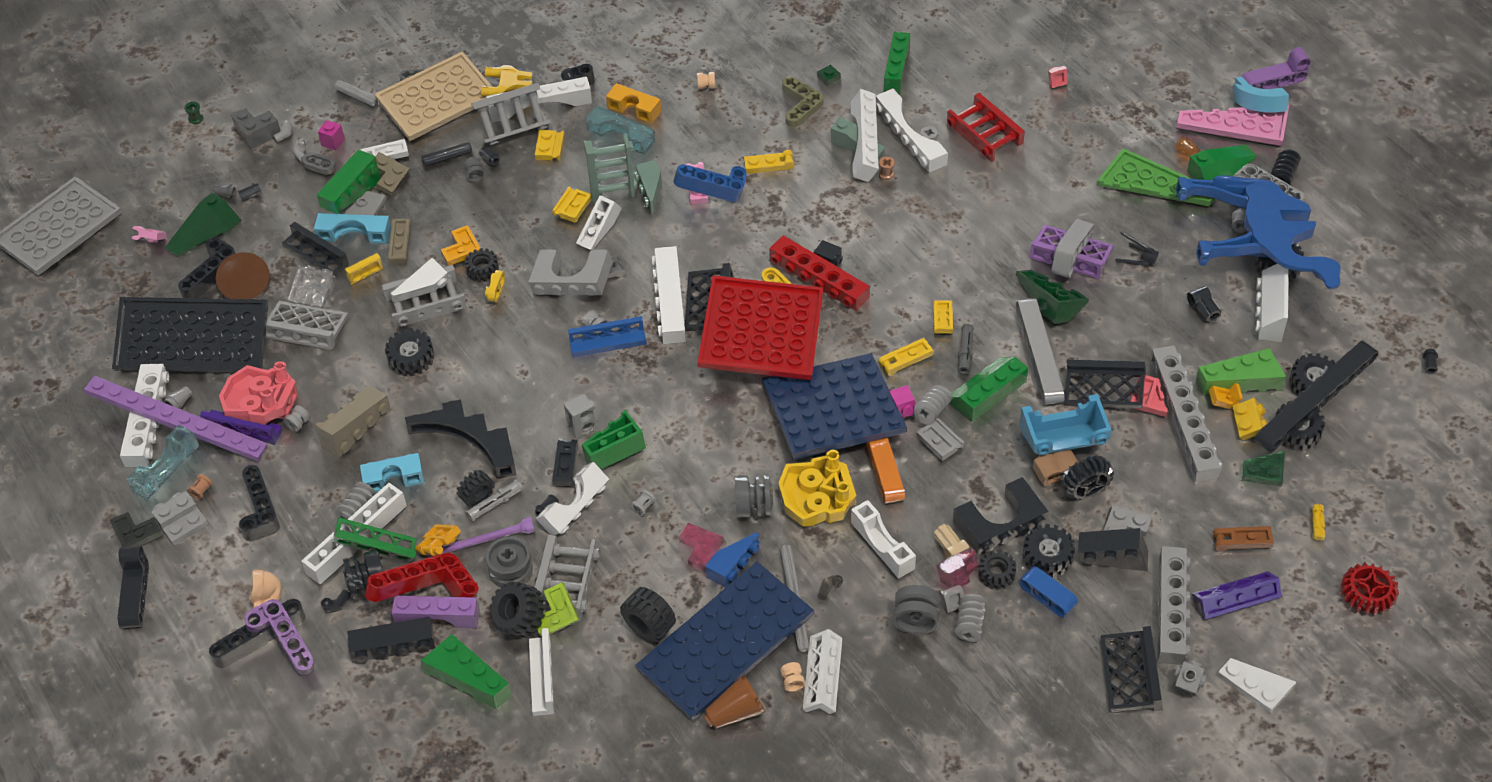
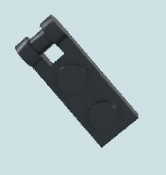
M558 439L552 479L553 486H573L578 439H572L571 441Z

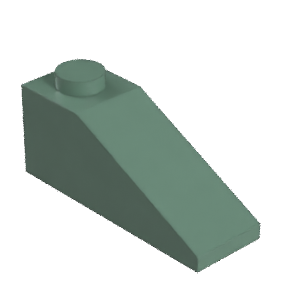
M839 117L831 127V143L856 153L858 126ZM877 142L879 158L884 152L885 147Z

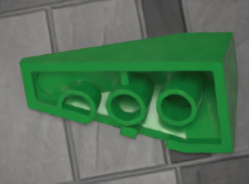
M1247 144L1203 150L1190 156L1187 171L1194 179L1213 180L1214 177L1222 175L1234 176L1243 166L1250 164L1257 155Z

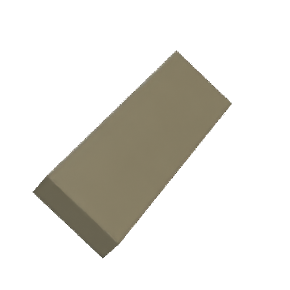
M410 218L392 219L388 252L389 263H407L411 227Z

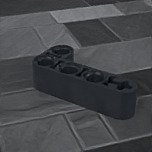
M212 237L206 241L205 245L209 258L179 282L178 287L182 298H199L216 284L218 267L227 257L236 254L231 245L217 237Z
M248 465L242 471L256 512L243 517L239 521V528L243 538L249 542L275 534L280 529V523L259 467L256 465Z
M142 546L120 547L118 557L123 569L118 607L119 628L142 627L149 575L148 558Z

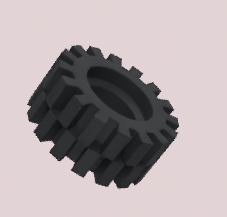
M479 248L480 251L475 249L473 250L474 253L470 252L468 253L469 256L465 257L467 275L473 281L477 279L478 282H481L484 279V282H487V278L491 279L492 273L499 270L497 255L492 250L489 252L487 248L485 251H483V248ZM481 263L488 264L484 267H476L478 264Z
M474 470V473L470 472L469 476H465V480L459 483L461 486L457 487V495L468 507H474L490 497L489 494L493 493L492 489L495 488V483L484 471Z
M992 550L990 555L988 552L985 553V556H982L979 563L978 575L980 581H984L986 587L990 584V589L997 586V590H1001V586L1005 589L1007 585L1012 584L1016 574L1015 560L1013 561V557L1011 555L1008 557L1007 552L1001 554V550H998L997 553ZM1000 566L1005 569V572L995 574L990 571V567Z

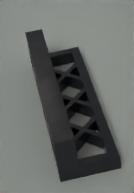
M295 221L289 225L292 234L282 242L283 247L333 278L349 265L344 251ZM296 239L300 242V245H291L290 243ZM311 248L313 250L312 253L303 252V249ZM316 257H325L324 261L316 260ZM328 265H338L334 270L328 268Z

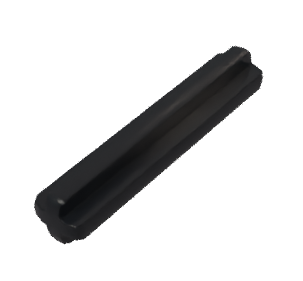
M470 142L422 155V163L426 166L472 151V146Z

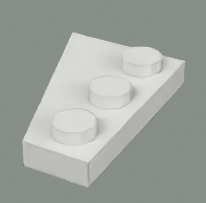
M1232 658L1218 671L1217 675L1269 714L1273 712L1296 685V682Z

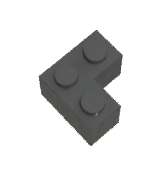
M247 108L231 115L235 130L251 150L274 139L273 135L281 131L278 120L270 110L255 118Z

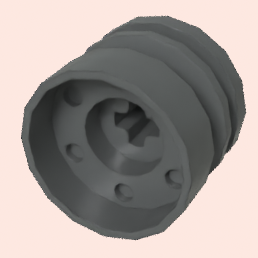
M755 474L754 484H750L748 475L734 476L737 518L750 517L751 508H756L757 515L761 516V507H765L766 516H771L773 489L769 475L763 474L764 483H759V475Z

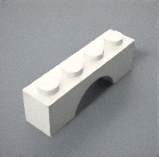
M594 462L585 465L573 478L576 486V495L570 505H562L555 502L548 505L536 518L550 535H562L569 528L568 524L571 520L575 521L581 515V509L588 507L594 501L592 497L605 489V483L609 478Z
M868 500L851 509L852 525L898 579L915 569L916 555L905 542L898 543L890 536L881 520L880 513Z

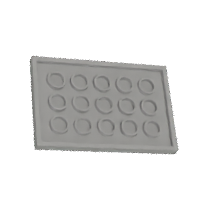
M73 177L0 231V248L39 276L120 215L122 211L117 205L80 179Z

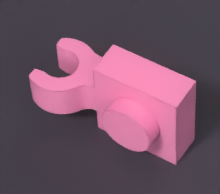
M141 226L133 227L134 230L139 232L138 236H132L134 240L147 238V241L157 243L158 240L166 239V232L145 229Z

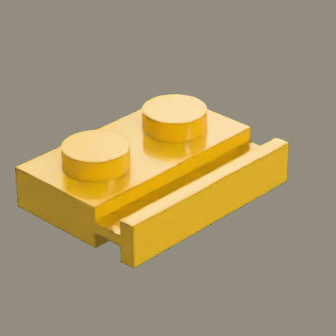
M539 130L535 160H553V158L561 160L565 137L564 131Z
M568 187L553 208V215H559L560 218L576 223L592 200V194Z

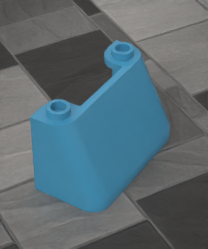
M1098 394L1089 395V401L1084 405L1078 403L1077 410L1042 416L1040 410H1037L1035 413L1031 406L1021 407L1020 429L1032 450L1036 454L1046 455L1053 452L1107 443L1111 437L1112 430Z

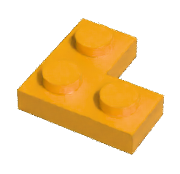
M466 225L451 231L456 244L441 249L442 256L447 265L450 266L466 260L465 257L469 256L468 253L470 252L474 253L473 250L480 251V246L470 228Z

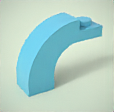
M1235 77V84L1233 85L1234 102L1238 105L1259 112H1282L1288 110L1289 94L1283 88L1259 89L1251 86L1243 77Z

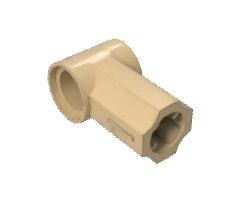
M943 524L934 532V537L943 547L945 556L952 565L971 556V550L967 542L960 540L949 525Z

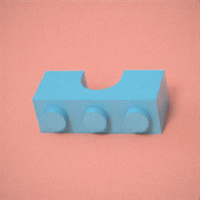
M419 453L360 465L362 481L371 486L375 493H378L385 486L386 481L394 476L401 477L404 480L405 487L425 483Z

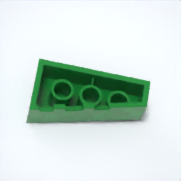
M358 149L317 194L319 206L338 214L377 185L381 177L376 156Z

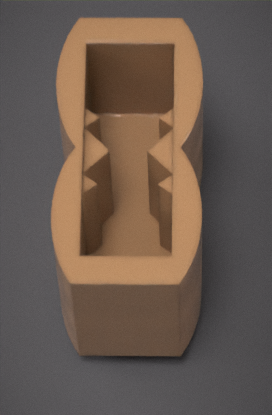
M1071 449L1054 452L1053 454L1039 455L1034 460L1033 469L1042 485L1049 486L1061 481V477L1065 471L1069 470V466H1073L1078 461Z

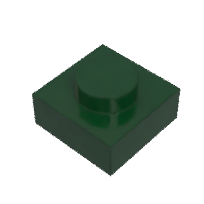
M830 64L817 71V77L828 86L841 79V73Z

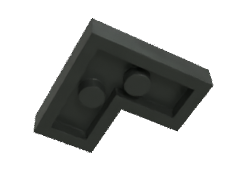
M129 512L110 520L122 547L141 546L163 536L154 517L138 525L134 524Z

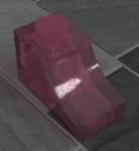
M970 547L937 564L936 567L940 581L948 588H952L957 585L962 587L970 583L969 575L979 568L975 550Z

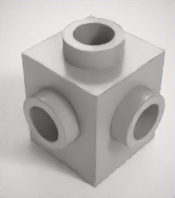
M1189 660V663L1183 662L1182 666L1178 665L1174 677L1178 678L1175 687L1196 695L1199 686L1204 687L1207 675L1204 674L1205 669L1201 668L1202 664ZM1192 673L1195 675V677L1193 679H1188L1187 675Z

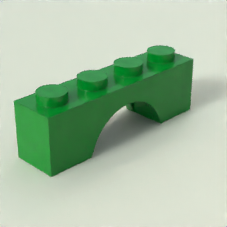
M896 31L893 33L884 75L883 93L894 89L898 94L901 93L906 59L908 60L911 33Z

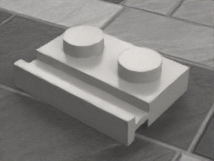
M939 418L934 423L928 424L917 432V438L942 461L957 452V449L960 447H964V441Z

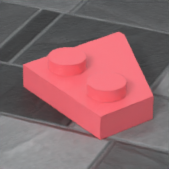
M1146 375L1143 408L1134 409L1166 417L1168 409L1164 404L1160 380ZM1133 393L1131 402H1139V396Z

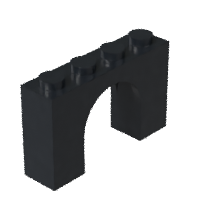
M1023 477L1005 485L1004 496L1017 513L1016 518L1008 523L997 524L986 520L972 501L954 508L953 521L978 555L990 552L995 547L1007 544L1018 536L1026 535L1031 529H1035L1039 525L1043 527L1047 523L1049 511Z

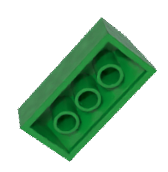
M1015 356L999 357L953 391L949 404L969 421L974 422L1027 382L1028 367Z

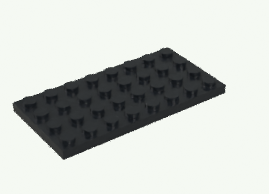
M120 297L112 369L114 371H139L141 364H163L168 372L236 373L247 365L262 369L269 301L267 299Z

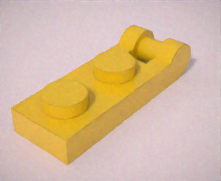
M785 150L783 153L745 156V170L747 174L793 169L795 166L792 159L793 153L791 150Z
M922 338L880 357L878 363L881 367L885 368L888 376H893L897 371L933 356L934 350L925 338Z

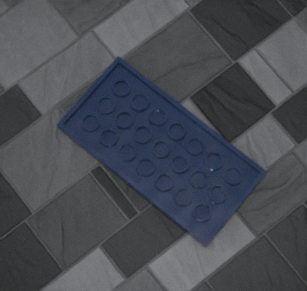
M756 561L635 666L646 679L689 719L694 721L736 680L750 672L808 621L815 612L813 608Z

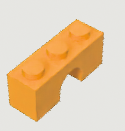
M617 83L606 95L607 109L622 114L625 109L635 107L636 118L652 124L662 112L661 99Z

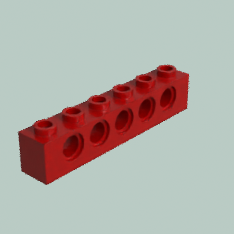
M784 235L769 248L770 260L774 264L783 267L789 273H793L802 281L808 282L814 287H824L823 292L831 298L840 301L848 308L857 311L870 298V286Z

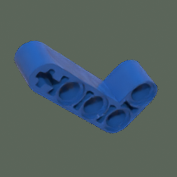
M681 164L677 167L673 181L679 188L737 202L740 200L744 189L747 171L741 166H734L731 169L730 175L727 176Z

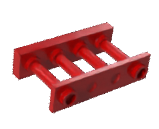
M980 92L974 95L973 106L960 114H955L951 109L947 110V124L949 127L957 131L991 162L995 160V150L1011 141L1017 146L1024 144L1025 131ZM975 112L983 116L969 125L963 121V119ZM986 122L994 125L981 134L974 130ZM999 131L1006 135L992 144L985 140Z

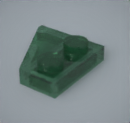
M1281 451L1244 460L1241 481L1282 487L1285 452Z

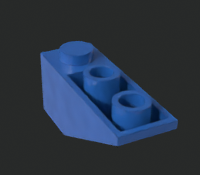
M756 532L717 551L705 566L706 578L725 588L737 579L738 572L747 566L751 555L757 553L760 548L759 533Z

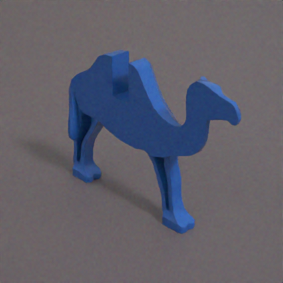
M1225 175L1216 176L1213 180L1178 177L1176 193L1179 201H1185L1191 195H1200L1246 209L1244 215V225L1248 232L1246 235L1223 241H1198L1196 256L1200 266H1206L1210 259L1216 257H1238L1244 255L1267 257L1285 269L1312 272L1316 278L1324 282L1329 290L1339 287L1341 271L1339 262L1328 257L1301 256L1292 250L1291 245L1312 238L1316 227V221H1308L1311 209L1307 203L1286 194L1277 184L1269 180Z

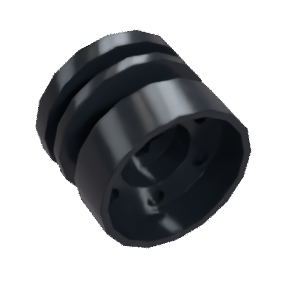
M377 549L365 552L363 563H360L357 556L354 555L355 565L353 566L350 565L348 557L343 559L345 582L354 600L359 599L358 589H362L365 597L368 578L371 575L383 572Z

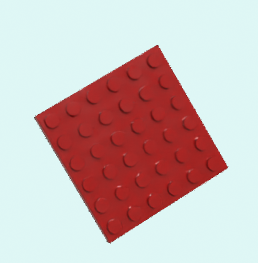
M713 275L697 367L812 380L824 287Z

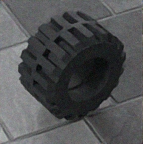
M512 581L501 585V589H497L495 591L496 595L492 596L491 600L493 602L489 607L491 609L489 613L490 618H493L492 624L496 626L495 628L498 631L519 637L529 636L531 632H536L537 626L542 624L541 620L545 617L543 612L546 610V605H543L545 599L541 596L540 590L530 585ZM518 604H519V610H518V613L516 614V608H517V606H518Z
M638 587L620 606L621 615L627 625L637 635L647 641L659 642L676 623V617L670 605L659 594L646 587Z

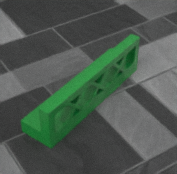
M340 517L337 520L332 542L365 551L377 549L380 555L406 562H411L416 555V550L414 549L417 538ZM341 524L350 526L353 533L340 530ZM367 530L373 538L364 537L358 533ZM383 535L388 536L392 544L379 541L378 538ZM401 541L411 542L410 549L398 546L397 543Z

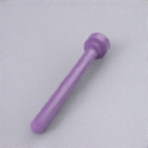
M531 517L524 518L518 525L441 546L443 548L441 554L519 532L533 533L535 531Z

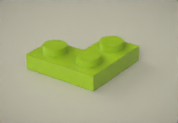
M563 582L544 590L551 610L543 613L545 617L541 620L542 624L537 626L541 638L543 628H548L549 635L580 621Z

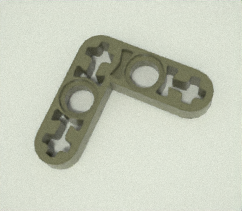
M788 76L783 79V91L800 101L787 112L786 124L790 127H798L823 106L824 96L795 77ZM800 91H806L807 93H805V94H800L799 92H800ZM802 108H808L809 110H807V111H802L801 109H802Z

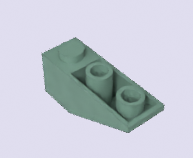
M656 160L637 164L636 172L634 173L636 182L640 184V194L645 196L643 197L645 207H649L651 214L655 211L662 185L661 171Z

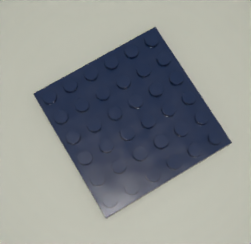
M872 353L813 366L812 380L780 376L762 378L764 388L793 459L907 433V426L898 407H896Z

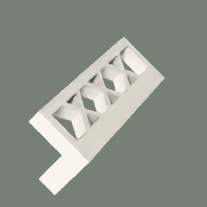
M543 628L542 638L529 639L533 716L554 714L551 640L548 628Z
M830 629L810 636L802 709L805 712L821 708L828 714L836 712L843 638ZM822 640L821 644L816 649L817 641ZM820 656V661H819L818 664L814 667L816 660H817L818 657ZM818 675V680L813 685V680ZM816 693V701L811 703V699Z

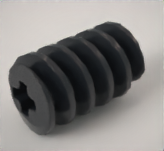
M1290 149L1281 151L1270 174L1291 185L1301 161L1299 153Z

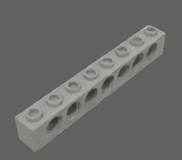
M1175 345L1152 349L1150 362L1156 378L1160 380L1165 403L1194 481L1197 483L1216 480L1223 469L1222 462L1217 458L1216 446L1210 440V430L1204 424V414L1199 411V402L1197 397L1193 395L1192 383L1188 382L1187 370L1181 364V354L1177 353Z

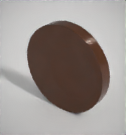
M240 252L227 257L220 264L216 273L217 286L226 299H259L267 291L271 280L270 271L265 261L258 255L248 252Z

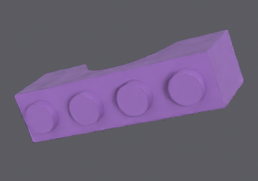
M395 596L392 608L394 623L430 617L431 619H441L450 622L456 628L477 629L480 614L477 598Z

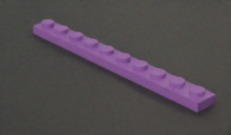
M93 376L84 388L85 394L257 462H259L268 448L267 443L97 376Z

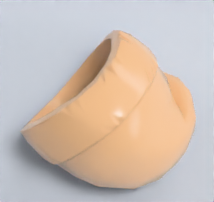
M261 569L253 570L252 593L249 603L253 604V608L271 599L279 601L282 595L280 579L268 571Z

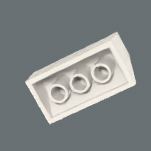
M1276 264L1263 270L1261 278H1257L1256 289H1259V292L1256 295V303H1259V306L1256 308V317L1259 318V321H1256L1255 332H1258V340L1282 342L1288 319V269Z

